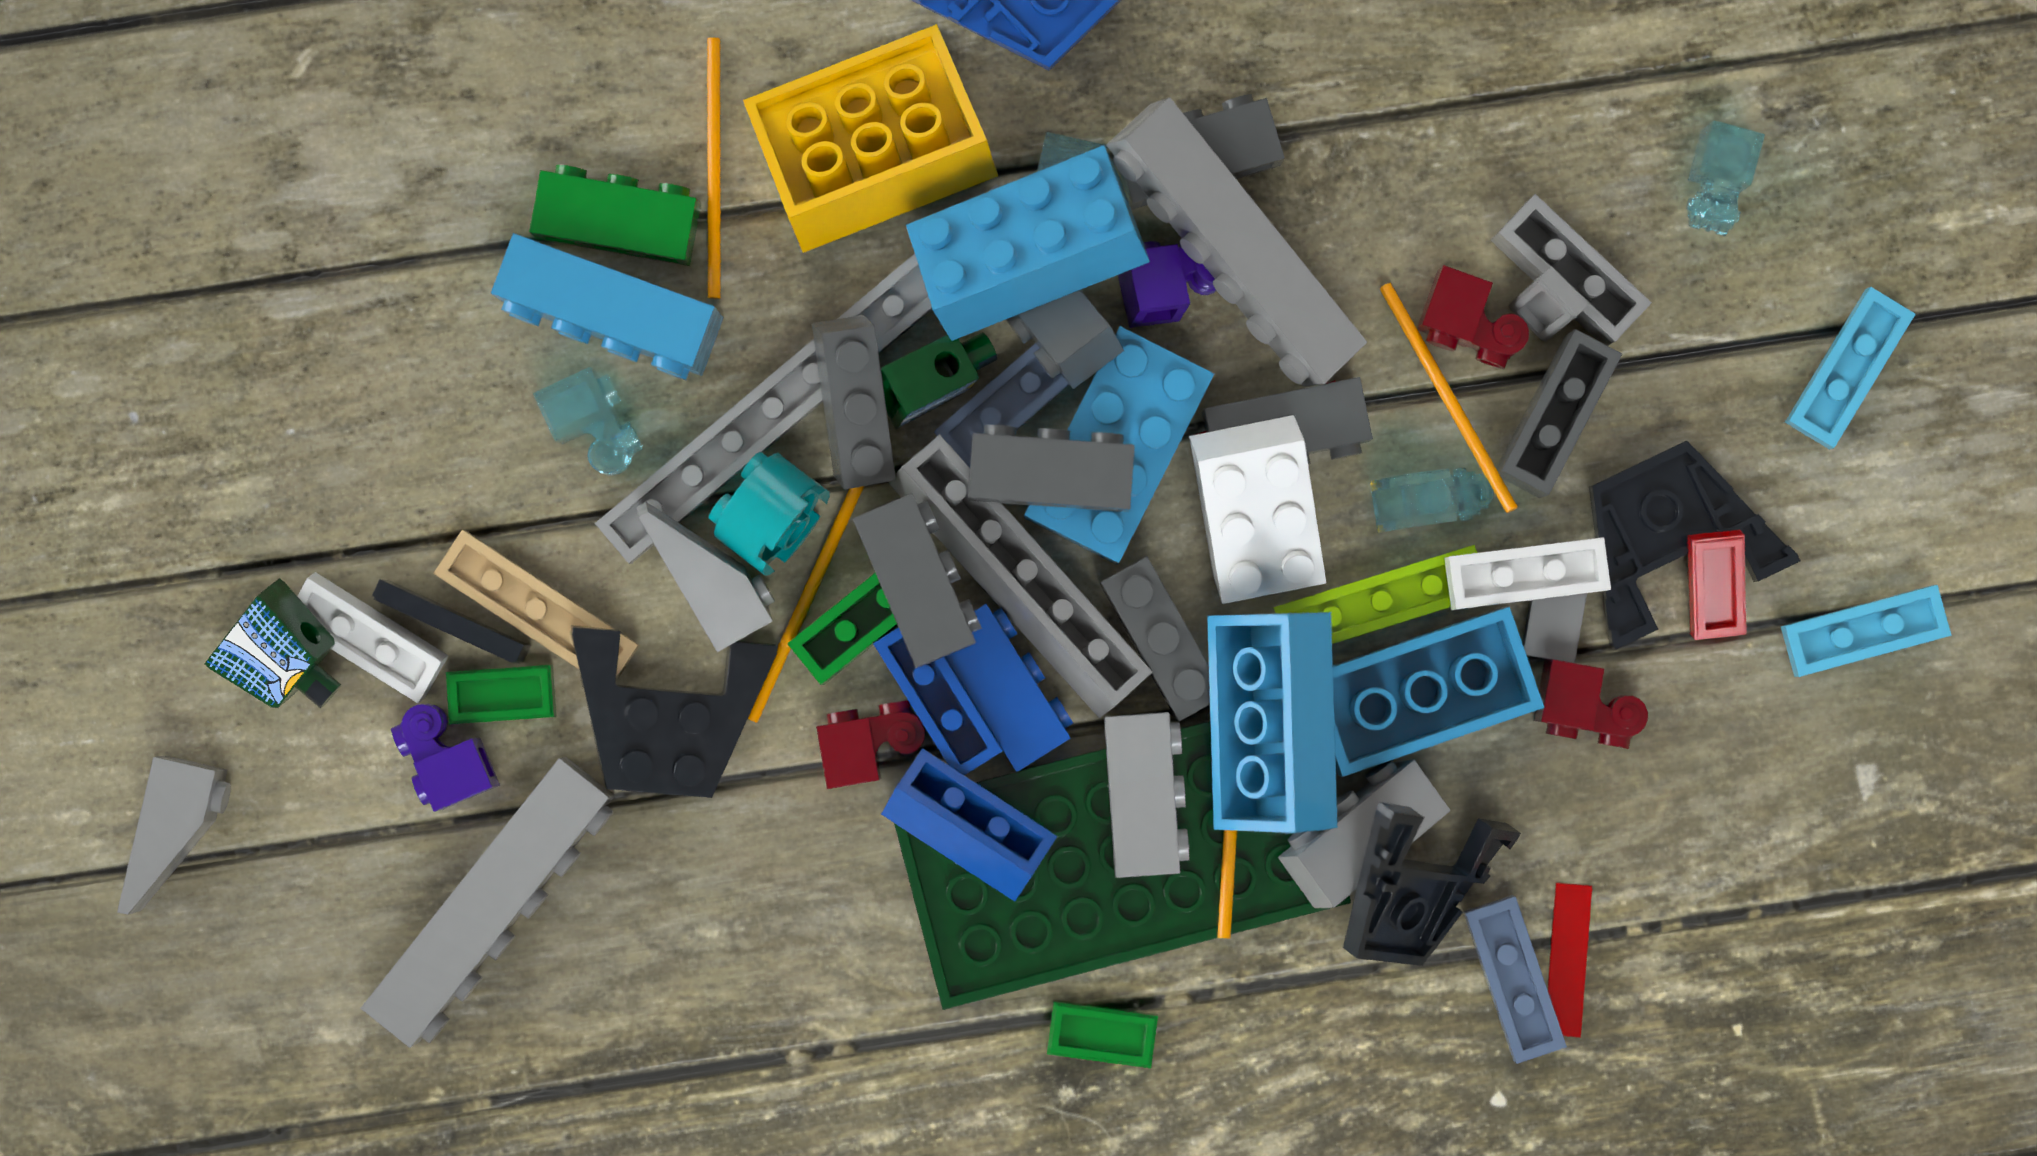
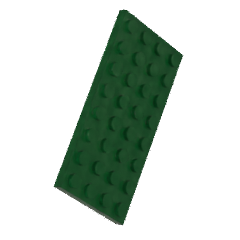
M1211 721L1181 728L1182 754L1172 755L1173 775H1183L1186 805L1182 808H1176L1177 829H1187L1189 860L1179 861V874L1115 877L1106 748L975 782L1057 836L1015 902L894 823L942 1010L1218 938L1224 830H1214ZM1237 831L1231 935L1331 909L1314 908L1278 858L1291 847L1288 839L1294 833ZM1350 895L1346 897L1342 902H1340L1336 907L1350 904Z

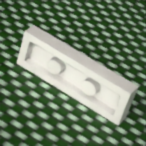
M1604 537L1445 558L1451 610L1611 590Z
M315 572L310 575L297 597L334 638L335 645L332 650L416 703H420L427 696L448 655Z

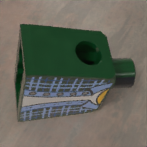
M984 332L963 343L960 342L959 338L951 341L947 334L881 368L886 412L896 430L973 387L979 379L977 370L998 359L990 339ZM935 365L946 368L950 377L940 375L936 371Z
M280 578L256 596L204 663L210 670L272 708H279L299 690L321 709L341 687L337 680L319 666L334 647V638Z

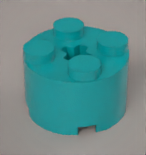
M758 452L750 459L742 471L741 477L745 479L733 496L727 493L719 499L711 510L709 519L716 524L714 529V537L763 575L768 576L775 572L768 565L776 557L785 563L809 536L821 517L813 509L818 499L827 504L830 492L779 453L768 457L764 453Z

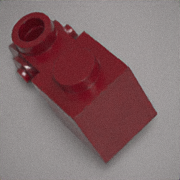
M1445 265L1436 273L1417 326L1418 331L1428 334L1426 338L1427 343L1449 351H1456L1457 345L1478 350L1475 357L1477 361L1500 369H1505L1510 357L1524 348L1529 338V329L1523 318L1516 314L1502 315L1493 323L1490 322L1485 316L1484 308L1493 282Z
M1544 659L1539 693L1545 708L1535 711L1533 721L1547 723L1546 734L1577 739L1579 730L1599 733L1598 744L1629 749L1632 737L1639 734L1646 726L1648 710L1639 698L1627 695L1612 698L1607 703V706L1603 704L1600 699L1605 670L1603 668L1554 659Z
M908 700L878 705L879 716L859 719L858 709L826 714L828 724L817 726L816 729L827 789L880 780L881 773L877 752L879 747L886 741H889L890 746L895 751L905 754L916 751L923 744L926 737V729L919 717L913 714Z

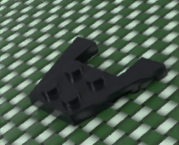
M1688 441L1681 442L1589 487L1595 538L1604 537L1611 590L1602 591L1608 640L1612 650H1617L1659 630L1636 581L1639 577L1687 555V535L1740 530L1745 536V565L1753 582H1759L1801 561L1798 554L1789 545H1785L1765 524L1766 521L1759 514L1756 515L1733 491L1734 488Z
M571 625L570 634L577 657L581 683L584 688L606 789L712 798L777 655L778 646L776 644L737 641L727 647L723 691L720 694L616 685L621 631Z
M1379 802L1369 836L1343 948L1357 959L1423 966L1463 913L1456 906L1459 902H1462L1465 894L1474 883H1486L1491 876L1488 874L1491 869L1488 866L1490 861L1502 845L1511 849L1521 833L1507 823L1478 818L1455 865L1447 866L1406 860L1404 858L1424 817L1411 807Z

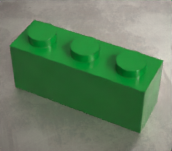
M556 165L555 172L540 170L529 233L536 239L690 266L701 204L697 198L689 197V188L659 183L658 191L638 187V179L618 174H608L606 182L586 178L587 170L568 165Z
M876 573L787 643L820 685H825L871 648L873 643L898 626Z

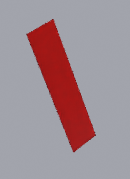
M1556 883L1548 993L1563 1036L1581 1038L1592 886Z

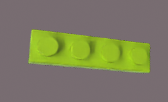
M1474 544L1272 607L1274 613L1331 612L1332 644L1450 608L1445 558L1477 553Z

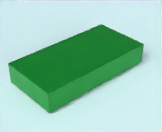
M553 665L446 672L449 724L556 717Z
M1054 1000L1047 1054L1151 1068L1158 1014Z

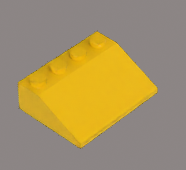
M937 24L743 100L803 253L998 177L987 139Z

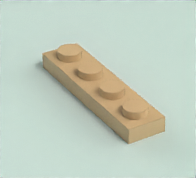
M466 530L460 532L433 573L578 669L577 657L570 634L571 625L615 629ZM620 633L616 681L640 646L623 633Z

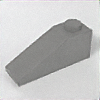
M644 502L637 506L638 518L717 652L773 621L768 606L774 603L775 600L760 574L751 578L743 564L649 503Z
M171 756L153 757L117 913L129 915L142 911L216 821L217 813H224L231 792V784L225 782L228 769Z

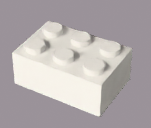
M1294 415L1189 436L1213 577L1222 604L1325 584L1326 577L1305 442Z

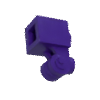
M1156 241L1143 242L1150 262L1118 275L1129 328L1179 322L1191 304L1186 285L1187 282L1189 287L1200 295H1210L1217 291L1213 285L1215 278L1203 264L1192 260L1185 253L1181 244L1178 247V244L1161 246Z
M420 704L407 710L400 725L391 728L394 742L403 757L411 754L414 760L413 764L417 775L412 776V783L420 802L423 805L430 803L433 812H436L500 786L481 738H471L453 747L443 744L439 738L444 735L448 727L446 713L437 705Z

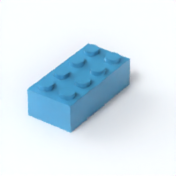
M1104 145L906 225L932 309L951 341L1150 262L1120 177Z
M514 233L491 291L492 295L503 302L501 310L509 313V316L535 326H539L542 318L553 322L551 328L558 331V334L584 344L589 343L591 336L602 339L601 347L608 349V352L630 361L637 362L640 354L653 358L651 365L657 367V370L683 380H687L689 372L700 376L703 375L724 318L712 305Z
M1119 326L1115 335L1124 351L1096 372L1067 430L1070 431V440L1091 441L1093 432L1122 434L1124 435L1123 444L1135 445L1129 512L1029 505L1024 515L1025 519L1116 565L1119 564L1214 376V373Z
M1510 607L1499 608L1333 665L1336 774L1343 777L1545 708Z
M1331 612L1207 616L1214 830L1299 833L1338 828Z

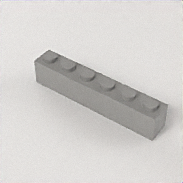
M1170 97L1147 106L1106 144L1115 156L1113 162L1118 171L1128 180L1136 181L1149 197L1147 204L1150 210L1163 222L1170 223L1182 238L1180 244L1185 253L1192 260L1203 264L1215 278L1213 285L1217 292L1227 302L1238 306L1248 319L1246 325L1251 334L1257 340L1268 344L1281 359L1279 361L1281 370L1291 381L1301 384L1303 387L1325 384L1367 343L1357 328Z
M938 435L900 468L895 475L896 481L889 483L901 498L913 493L917 504L928 501L940 529L934 532V535L994 602L1003 609L1004 613L1098 718H1101L1114 708L1152 673V670L1002 503L969 501L970 468L941 435Z
M559 758L360 1009L409 1048L418 1044L422 1039L430 1044L450 1018L443 1014V1012L456 997L463 1002L483 978L476 970L488 955L497 960L513 941L515 935L509 929L522 914L529 919L548 896L542 890L545 883L554 872L558 876L563 877L578 859L581 852L574 848L587 831L595 836L612 816L614 811L607 805L615 795L569 758Z

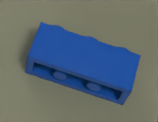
M985 604L975 610L982 628L972 633L976 644L947 655L945 658L1014 769L1018 772L1071 739L1065 728L1072 725L1073 721L1058 697L1049 702L1046 700L1037 685L1046 678L1031 654L1028 652L1019 657L1009 641L1018 633L1003 609L999 608L992 613L988 605Z
M899 628L873 643L950 767L966 775L1003 752V749L945 657L916 668Z
M923 748L896 786L881 815L1014 902L1057 838L1055 834Z

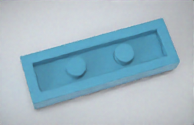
M1872 287L1866 288L1785 423L1827 449L1835 448L1914 318L1915 313Z
M1938 585L1927 586L1781 626L1794 677L1805 676L1952 636Z

